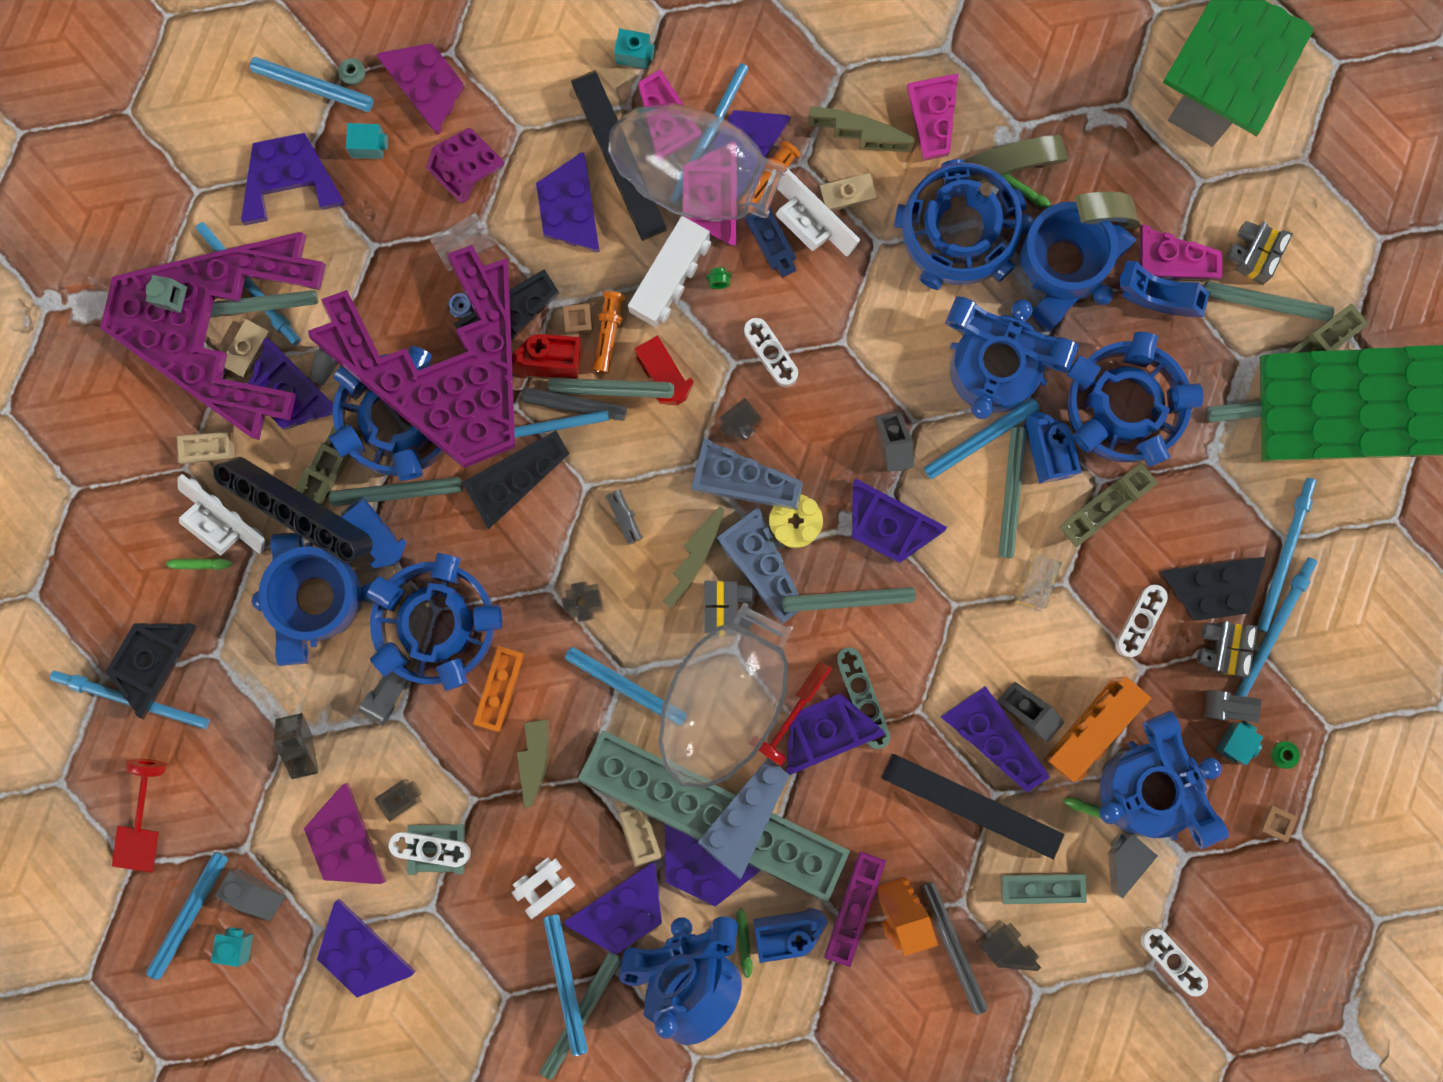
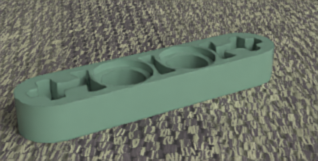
M851 647L844 648L837 654L836 663L851 703L859 709L865 703H870L875 707L876 712L871 719L874 722L879 719L881 722L879 726L886 734L885 737L881 738V744L878 745L876 741H869L867 745L874 749H883L890 741V732L862 657L856 649ZM845 652H848L850 656L855 655L856 660L853 661V667L855 670L860 667L862 673H855L848 678L846 677L845 672L851 671L848 664L843 665L841 662L845 658ZM859 677L865 681L866 688L862 693L852 691L851 681L854 678Z

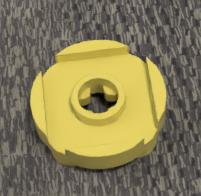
M805 495L800 496L797 510L774 506L769 517L771 533L777 541L788 548L797 549L808 546L817 538L823 526L822 512L816 501ZM793 514H798L799 518L804 521V523L799 524L797 529L793 528V524L788 523V519L793 518Z

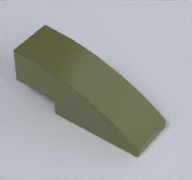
M549 720L524 723L528 751L517 752L524 808L534 805L546 774L550 750Z

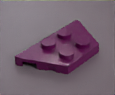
M433 43L378 53L376 56L436 135L440 134L445 118L451 114L455 100L460 97L465 87L461 79Z
M349 783L343 784L304 828L323 880L382 884L386 882L353 793Z

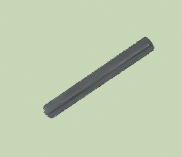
M932 881L920 886L921 892L971 1009L975 1015L982 1014L988 1010L987 1004L936 885Z

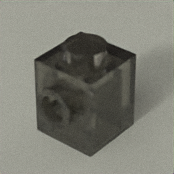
M744 398L720 416L721 426H719V429L728 440L732 437L735 442H738L740 439L746 441L756 433L755 428L761 424L762 418L747 399Z
M404 779L376 797L375 801L388 821L391 822L420 804L422 800L419 796L422 793L414 781L409 782L408 779Z

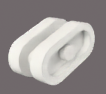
M546 858L535 867L538 871L531 878L524 875L513 884L515 890L511 893L516 900L519 901L525 897L531 904L525 910L530 919H533L575 886L570 877L563 881L559 878L556 872L562 866L557 859L551 862L549 858ZM545 880H548L553 889L540 898L534 889Z

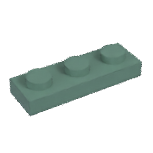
M1086 874L1001 875L1002 904L1087 903Z

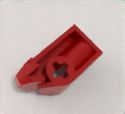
M548 334L530 336L512 353V372L520 378L536 376L578 379L582 352L580 337Z
M657 335L636 347L635 357L650 382H670L674 385L673 397L656 398L658 403L678 406L686 401L694 381L692 378L685 381L659 336Z

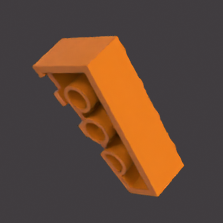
M907 877L878 885L876 891L886 920L882 921L881 924L886 938H888L895 950L899 949L904 956L938 946L930 918L922 903L920 904L917 894L912 895L914 890L911 884L909 885Z

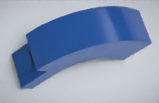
M1126 261L1124 271L1120 276V287L1124 289L1122 296L1130 302L1165 314L1204 318L1210 292L1199 282H1176L1159 278L1149 273L1137 261Z

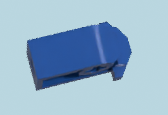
M1039 411L1027 417L1024 428L1027 430L1026 434L1039 484L1069 479L1081 474L1082 471L1070 428L1066 424Z
M363 496L341 512L343 519L365 531L370 536L373 543L370 554L375 558L370 562L373 568L393 566L402 559L406 545L405 539L401 538L399 541H396V536Z
M807 908V911L753 919L759 962L777 961L807 955L813 949L819 939V935L827 925L823 912L815 908ZM797 935H801L800 942L795 941Z

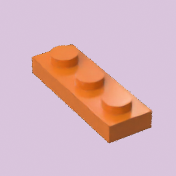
M497 646L473 722L474 725L501 732L525 656L524 653Z

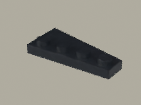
M545 269L509 290L511 341L559 294ZM474 311L455 322L454 325L458 329L477 322L479 319Z
M554 431L463 481V486L487 528L490 529L562 462L569 455V452L558 432Z

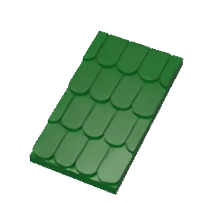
M1210 0L1162 82L1183 94L1168 121L1212 147L1232 123L1257 137L1274 108L1314 28L1305 20L1295 18L1282 7L1272 5L1265 0Z
M1443 345L1273 353L1259 357L1260 405H1262V462L1443 456Z

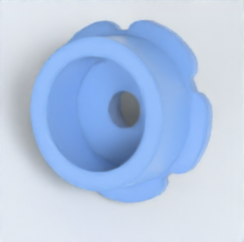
M466 293L455 294L449 300V311L452 316L464 318L472 313L473 307ZM464 304V307L459 308V305Z

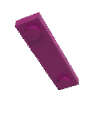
M859 851L823 956L825 959L851 967L886 860Z

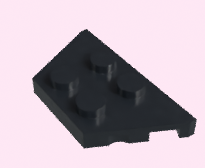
M1265 557L1162 570L1159 573L1161 578L1165 579L1174 591L1173 595L1178 602L1184 605L1185 611L1192 621L1250 613L1265 564Z
M192 623L133 624L107 668L106 673L112 682L117 685L119 692L131 705L138 718L145 719L196 631V625Z

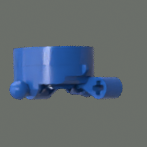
M1070 201L1055 204L1044 210L1035 221L1032 216L1022 214L1021 235L1026 236L1021 246L1020 264L1029 280L1034 284L1032 289L1035 291L1039 289L1047 294L1034 308L1031 317L1050 332L1064 318L1067 311L1081 298L1084 299L1092 294L1095 303L1099 305L1109 304L1113 299V290L1110 286L1102 285L1101 283L1111 272L1116 260L1119 257L1121 258L1137 239L1126 229L1122 228L1118 222L1114 225L1107 220L1098 224L1081 223L1076 202ZM1055 243H1071L1081 253V267L1076 272L1067 275L1054 271L1047 260L1048 249Z
M955 297L945 324L965 334L959 343L952 342L950 348L954 350L950 361L951 381L958 395L971 406L973 415L978 419H987L992 413L1007 412L1023 404L1034 393L1039 384L1042 386L1046 385L1047 380L1043 378L1045 366L1064 373H1068L1071 369L1079 345L1066 338H1056L1034 331V327L1025 321L1030 318L1033 311L1031 303L1027 300L1021 299L1013 303L1011 308L1012 316H997L979 307L974 301L965 297ZM1003 343L1016 351L1019 365L1013 375L1004 378L996 377L985 368L983 361L984 352L991 345Z
M296 532L272 534L271 551L273 561L265 570L261 578L259 591L252 596L251 602L256 610L262 611L268 623L276 631L275 656L277 665L307 664L309 658L307 641H310L311 647H317L318 641L329 639L344 632L352 624L358 611H360L362 600L366 603H374V601L366 597L368 589L373 582L366 583L362 587L359 577L348 563L339 560L321 548L313 547L312 543H306V547H304L303 537ZM314 578L327 581L332 587L334 594L333 602L329 609L317 615L306 613L298 601V594L302 585Z
M1167 711L1144 721L1143 728L1150 744L1137 745L1134 741L1128 742L1129 747L1116 753L1104 768L1100 781V797L1102 802L1099 811L1100 818L1106 824H1115L1123 831L1132 833L1135 836L1148 838L1170 837L1171 841L1177 840L1178 833L1188 827L1194 842L1202 850L1229 838L1225 823L1216 814L1205 794V791H1207L1205 779L1213 780L1221 774L1222 767L1219 761L1209 757L1202 760L1200 765H1198L1192 757L1188 756L1182 742L1179 721L1173 712ZM1152 772H1164L1171 777L1175 784V799L1166 809L1155 810L1148 806L1143 799L1141 792L1142 783Z
M678 917L671 924L673 937L666 940L664 947L655 950L628 948L624 951L619 979L629 986H639L648 983L643 1015L655 1025V1032L659 1037L663 1039L671 1038L674 1042L681 1045L697 1044L717 1033L733 1014L742 989L740 972L726 957L735 951L738 924L734 919L717 917L706 932L695 935L691 934L693 928L690 920L685 917Z

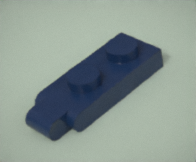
M769 205L746 216L745 221L771 270H778L781 278L796 272L797 270L793 263L796 260V256Z

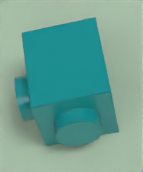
M619 28L614 50L615 63L646 69L648 60H653L655 45L651 44L650 34Z
M347 123L346 150L352 158L383 159L384 150L388 149V136L383 132L380 125Z
M1246 721L1241 723L1231 722L1215 751L1238 765H1248L1251 758H1255L1262 748L1260 743L1263 736L1256 733L1257 728Z
M227 927L225 931L216 934L211 963L235 967L249 961L253 934L243 933V929Z

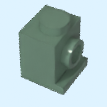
M152 275L151 281L146 286V302L159 309L181 313L187 287L173 279ZM172 290H176L172 303L170 302Z

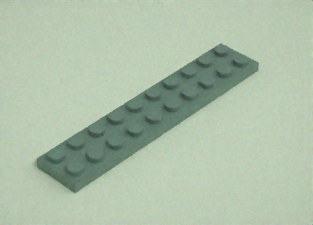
M602 730L578 777L579 782L697 840L702 838L737 796ZM772 813L748 865L827 903L850 851Z

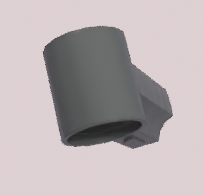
M393 671L388 676H383L374 691H370L364 698L358 711L380 726H383L395 709L394 704L409 680L400 677Z
M1206 690L1203 717L1224 721L1233 719L1259 723L1261 699L1233 696L1231 693Z

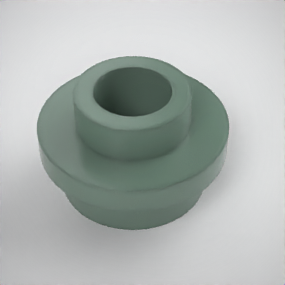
M346 59L339 66V76L346 84L357 85L365 77V67L357 59ZM350 68H356L353 73H347Z

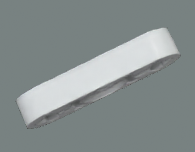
M760 318L750 319L744 328L746 340L775 382L781 387L792 386L798 377L797 367L767 323ZM751 326L763 328L761 336L766 341L760 347L757 346V344H760L759 337L756 334L750 335L752 332ZM768 346H774L778 349L779 355L775 359H767L763 354L764 349ZM782 358L785 359V361H783L781 364L784 370L792 371L790 375V380H787V378H780L781 369L778 365L775 367V369L772 368V366L778 364Z
M1151 585L1141 591L1115 643L1116 650L1121 656L1134 657L1141 653L1167 602V592L1163 587ZM1156 591V597L1160 599L1159 602H1153L1149 610L1141 608V605L1144 607L1148 606L1151 600L1147 596L1148 593ZM1139 613L1146 615L1148 618V625L1144 629L1138 628L1134 622L1136 615ZM1130 628L1133 632L1142 634V637L1135 636L1132 642L1135 649L1126 651V645L1123 644V641L1130 640L1134 634L1128 632Z
M399 832L393 835L389 841L391 854L403 859L460 867L468 862L471 855L468 844L459 840L411 832ZM404 837L406 843L416 844V839H419L420 841L416 847L417 855H413L415 850L413 848H406L403 852H400V847L396 846V841H400ZM432 841L436 844L437 853L434 857L424 855L422 847L425 842ZM443 843L447 844L445 850L450 851L455 850L459 846L460 852L464 853V857L454 861L453 855L445 854L444 860L440 859L444 850Z
M1149 927L1142 932L1140 937L1142 947L1184 992L1191 996H1201L1206 992L1208 988L1206 976L1164 931L1155 927ZM1151 935H1154L1156 937L1160 935V937L1158 938V942L1164 948H1166V950L1162 952L1158 947L1154 945L1149 946V944L1152 942L1149 937ZM1171 954H1178L1181 958V964L1177 969H1170L1167 965V959ZM1185 971L1190 976L1198 978L1196 982L1199 986L1196 989L1192 986L1188 988L1191 983L1182 975Z

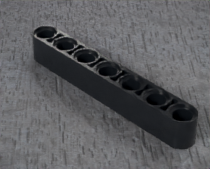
M593 70L572 79L573 89L641 240H647L667 231L597 72Z
M239 456L214 466V479L220 486L339 560L349 563L371 552L373 543L365 531L247 459Z
M891 754L882 773L881 779L1053 860L1065 836L1060 831L896 754Z

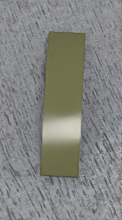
M1053 135L1000 146L965 159L964 162L988 167L1002 176L1040 165L1044 168L1068 161L1061 135ZM970 175L969 180L977 181L981 184L988 182L976 176Z
M1094 192L1075 196L1081 223L1098 224L1107 220L1121 222L1122 228L1138 229L1141 226L1132 196L1126 193Z
M1141 462L1088 502L1059 527L1072 544L1078 547L1121 511L1157 485L1158 482Z

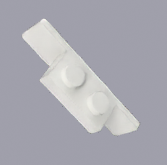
M784 168L776 179L774 186L789 202L778 210L776 216L812 251L829 239L845 256H849L860 239L788 168Z
M183 474L177 478L178 490L195 503L179 517V524L220 556L239 538L259 554L264 551L265 539L257 528L249 527L243 522L238 513L235 511L230 512L216 496L209 495L203 491L200 484L194 479H188Z

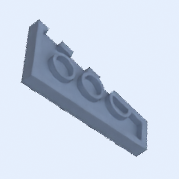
M706 438L703 439L692 484V490L695 492L794 510L798 509L803 487L802 481L773 468L763 466L753 459L736 454L733 450L726 447L718 446Z
M758 506L718 536L716 541L782 625L799 612H785L782 605L783 598L799 596L791 576L786 571L781 554L776 549L771 532L766 527Z
M767 758L698 841L702 848L739 879L742 878L789 777V774L770 758Z

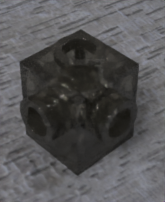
M578 582L571 584V589L565 590L566 597L562 598L565 614L570 613L572 619L577 618L578 622L594 619V614L605 612L598 584L587 586V582ZM586 598V603L583 606H579V600Z

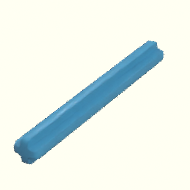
M253 57L249 64V68L254 73L366 112L372 109L374 100L371 96L258 57Z
M1033 398L1029 399L924 467L925 474L929 479H934L1015 427L1030 415L1040 410L1038 403Z
M571 647L567 651L565 659L675 725L679 726L683 722L686 714L576 648Z
M220 852L212 854L146 971L148 977L158 980L163 976L227 863L228 857Z
M554 914L545 917L543 921L571 1054L579 1056L587 1053L588 1049L560 917Z

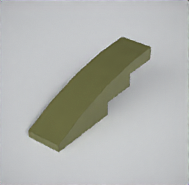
M810 106L808 126L834 128V138L859 139V149L911 153L914 138L890 125L863 115L838 109Z
M1351 303L1287 353L1334 351L1369 323Z
M333 426V428H332V430H331L329 436H331L332 434L336 433L334 426ZM352 426L360 439L362 431ZM329 436L325 443H321L311 466L305 468L296 487L297 491L320 505L324 504L329 492L333 489L351 457L347 454L341 458L330 441Z
M721 506L684 545V549L690 555L673 573L680 582L663 600L671 610L690 588L705 564L716 540L724 515V509Z

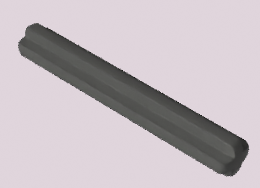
M527 387L524 388L522 394L524 403L583 414L608 410L610 419L620 421L625 420L627 408L623 405Z

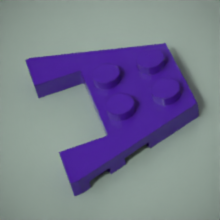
M305 133L253 143L241 221L245 226L268 221L264 195L315 185L319 207L322 210L345 206L342 196Z

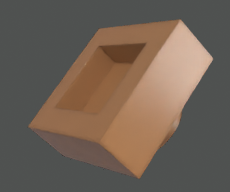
M590 304L563 306L566 335L592 332Z
M1269 805L1259 831L1288 843L1298 817Z

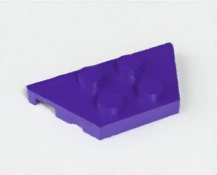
M733 110L707 150L706 154L731 141H736V202L740 200L789 124L790 116Z
M583 152L538 181L536 187L544 237L562 240L566 244L573 246H582L597 253L600 250L586 158Z
M268 337L264 339V349L260 359L256 360L253 368L254 374L249 379L248 384L296 394L290 421L271 418L283 430H287L333 415V403Z
M855 478L852 495V539L897 563H901L946 531L947 527Z
M841 693L801 710L790 725L787 773L792 775L879 738L886 733Z
M665 824L666 883L716 907L760 872V870L747 865L742 878H737L698 844L699 840Z
M654 861L565 920V925L615 955L661 925L662 915L656 864Z
M340 899L334 902L317 960L356 997L363 996L411 977L416 972Z

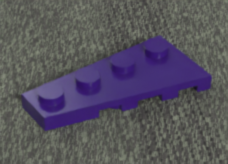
M983 686L940 716L1026 792H1029L1050 777L986 686Z

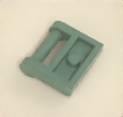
M465 824L408 825V832L465 842ZM416 839V844L407 843V848L415 849L413 855H417L416 847L420 841L419 839ZM427 841L424 843L422 851L423 853H437V846L434 842ZM443 843V853H454V861L464 857V853L460 852L459 846L455 850L450 851L445 850L447 844ZM407 859L408 875H417L418 872H454L455 875H464L465 864L460 867H451Z

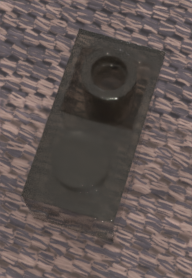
M303 713L275 719L273 742L291 779L318 774L319 769L312 733Z
M999 920L975 941L998 968L1038 971L1041 969V966L1036 962L1040 957L1029 944L1026 947L1018 940L1021 934L1011 923L1006 925Z

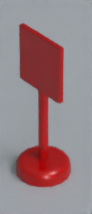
M818 662L796 694L800 697V700L771 743L768 744L761 738H755L750 745L782 766L786 760L785 755L775 749V747L805 703L810 702L832 668Z
M130 759L126 761V771L132 775L141 776L134 828L117 826L112 867L153 873L159 831L141 829L148 777L163 775L167 767L165 762L152 759Z

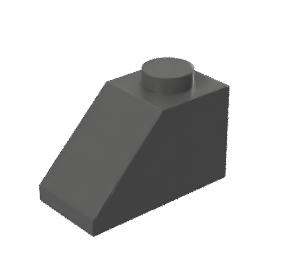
M901 411L875 416L882 458L887 471H902L914 468L913 441Z
M1014 682L997 701L1025 728L1046 743L1064 724V721L1049 704L1017 682Z
M1124 832V834L1119 833L1110 844L1112 848L1108 852L1111 891L1122 899L1158 857L1135 835Z
M240 868L229 871L215 894L217 898L235 909L268 921H272L286 897Z

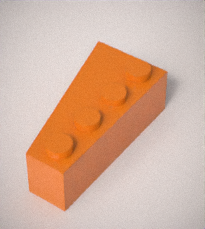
M1127 676L1112 678L1044 761L1068 782L1082 781L1089 773L1091 764L1095 760L1098 761L1106 753L1107 747L1122 734L1125 727L1152 698Z

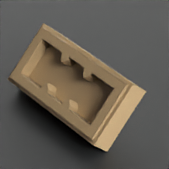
M870 173L819 186L822 202L831 211L876 201L877 199Z
M245 319L226 352L227 358L224 368L245 379L264 347V339L269 338L271 332Z
M219 432L177 436L178 463L211 462L234 458L233 433Z
M634 808L619 812L618 816L634 866L637 867L661 859L660 850L648 815Z

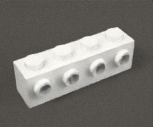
M681 216L628 304L629 313L657 328L660 322L665 323L671 312L669 306L674 299L678 301L685 288L683 286L684 281L687 277L692 278L698 267L696 261L700 255L705 256L712 242L709 241L710 231Z

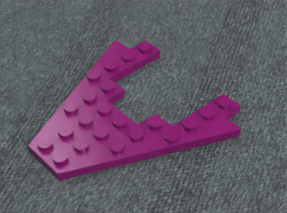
M297 232L113 276L100 328L249 437L260 440L265 416L290 421L296 394L222 379L227 353L203 348L214 300L219 298L240 302L245 277L320 290L326 264L322 261L302 258L307 236L302 232ZM152 275L173 279L187 287L181 313L159 309L146 302V286L151 281ZM172 290L170 302L172 303L176 290Z
M473 245L448 253V260L479 319L477 322L457 329V336L466 353L417 371L406 348L380 358L347 290L321 299L330 323L308 330L309 338L463 468L515 448L508 260L505 258L483 266Z

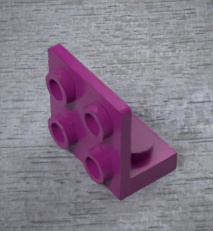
M467 128L433 146L426 169L462 204L469 200L476 182L503 168L505 162L473 129Z

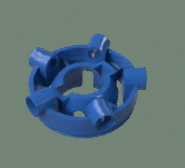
M954 159L942 163L941 168L928 174L915 187L906 205L898 204L894 228L902 229L905 247L911 259L923 271L919 281L927 287L940 290L943 283L967 285L984 281L990 277H993L999 283L1016 266L1010 259L1021 237L1022 212L1027 207L1018 188L1013 190L1006 179L994 170L979 164L965 163L961 159ZM970 175L982 178L999 189L996 195L993 192L988 198L982 195L980 192L982 184L969 180ZM943 178L944 186L938 189L936 200H930L927 204L924 215L925 230H919L914 233L918 229L923 200H918L917 198L928 185ZM965 197L966 206L976 210L983 220V234L971 247H961L953 243L949 245L940 234V218L951 208V198ZM1002 228H1014L1013 237L1008 247L1003 242L1000 243L984 258L982 266L972 268V262L978 261L980 255L989 250L992 243L998 239ZM928 237L931 244L942 254L952 257L953 262L933 251L928 255L921 248L917 240ZM965 264L966 269L952 268V265Z
M1135 332L1133 341L1116 342L1107 345L1093 353L1088 359L1079 355L1071 366L1070 371L1067 373V376L1072 378L1067 399V410L1071 426L1075 432L1072 435L1073 439L1085 452L1089 453L1092 451L1102 458L1115 462L1145 461L1147 467L1171 458L1168 449L1184 433L1191 417L1192 408L1202 406L1203 389L1200 383L1189 384L1184 371L1175 359L1156 347L1157 335L1149 332ZM1124 356L1122 361L1124 363L1145 368L1151 365L1155 368L1149 374L1139 368L1124 366L1105 371L1095 380L1101 369L1096 363L1111 357ZM1159 372L1170 386L1166 391L1168 407L1165 406V396L1161 385L1154 378ZM1123 379L1136 382L1144 388L1148 395L1153 394L1154 407L1151 410L1152 419L1146 418L1136 423L1120 420L1112 412L1109 405V395L1101 391L1102 386L1107 382L1117 383ZM1090 386L1086 396L1085 409L1093 408L1094 418H1091L1083 425L1077 409V391L1083 393ZM1168 413L1174 414L1172 426L1165 422ZM1158 429L1168 433L1164 440L1159 435L1138 444L1131 449L1132 455L1113 451L1116 444L1126 445L1135 438L1137 441H1142ZM1103 440L1109 441L1107 448L1100 444Z
M416 346L409 347L408 353L417 371L432 366L429 364L432 358L429 352ZM342 365L338 368L334 379L340 383L333 403V423L336 433L329 436V439L341 458L349 454L365 468L380 474L398 476L400 481L422 476V470L436 462L443 455L444 451L437 447L431 454L420 460L418 452L431 440L414 426L404 433L393 435L390 444L378 440L379 429L372 420V407L380 397L369 390L359 406L352 403L349 404L351 398L356 401L368 387ZM346 411L357 413V425L362 430L365 443L377 452L373 462L361 455L366 450L352 426L349 424L345 427ZM411 447H417V450H415V449L407 450V449H409V448H411ZM383 456L394 459L395 466L379 464Z
M437 553L435 562H422L408 566L393 575L388 581L379 576L371 584L366 597L374 601L370 616V632L377 653L370 658V661L383 676L386 677L393 671L400 677L412 682L431 685L442 684L444 690L449 691L468 683L466 675L474 670L488 653L495 630L502 629L500 605H492L491 599L482 584L471 574L459 568L460 558ZM432 573V578L442 581V584L429 583L428 586H424L409 595L402 603L397 619L386 618L387 611L394 612L406 591L402 587L409 581ZM461 578H463L478 592L484 606L474 607V610H470L465 604L467 598L460 592L448 587L449 583L459 585ZM442 593L443 597L447 596L445 604L449 606L454 615V630L445 642L433 647L432 655L431 652L423 654V651L418 647L419 642L415 640L410 632L409 618L418 604L430 600L431 596ZM385 623L396 624L397 636L407 653L410 654V657L421 661L418 674L405 667L410 661L395 643H388ZM475 632L486 633L484 642L474 639ZM471 643L481 646L477 655L467 665L462 659L451 661L450 656L458 652L463 654ZM428 662L444 663L436 667L439 676H425Z

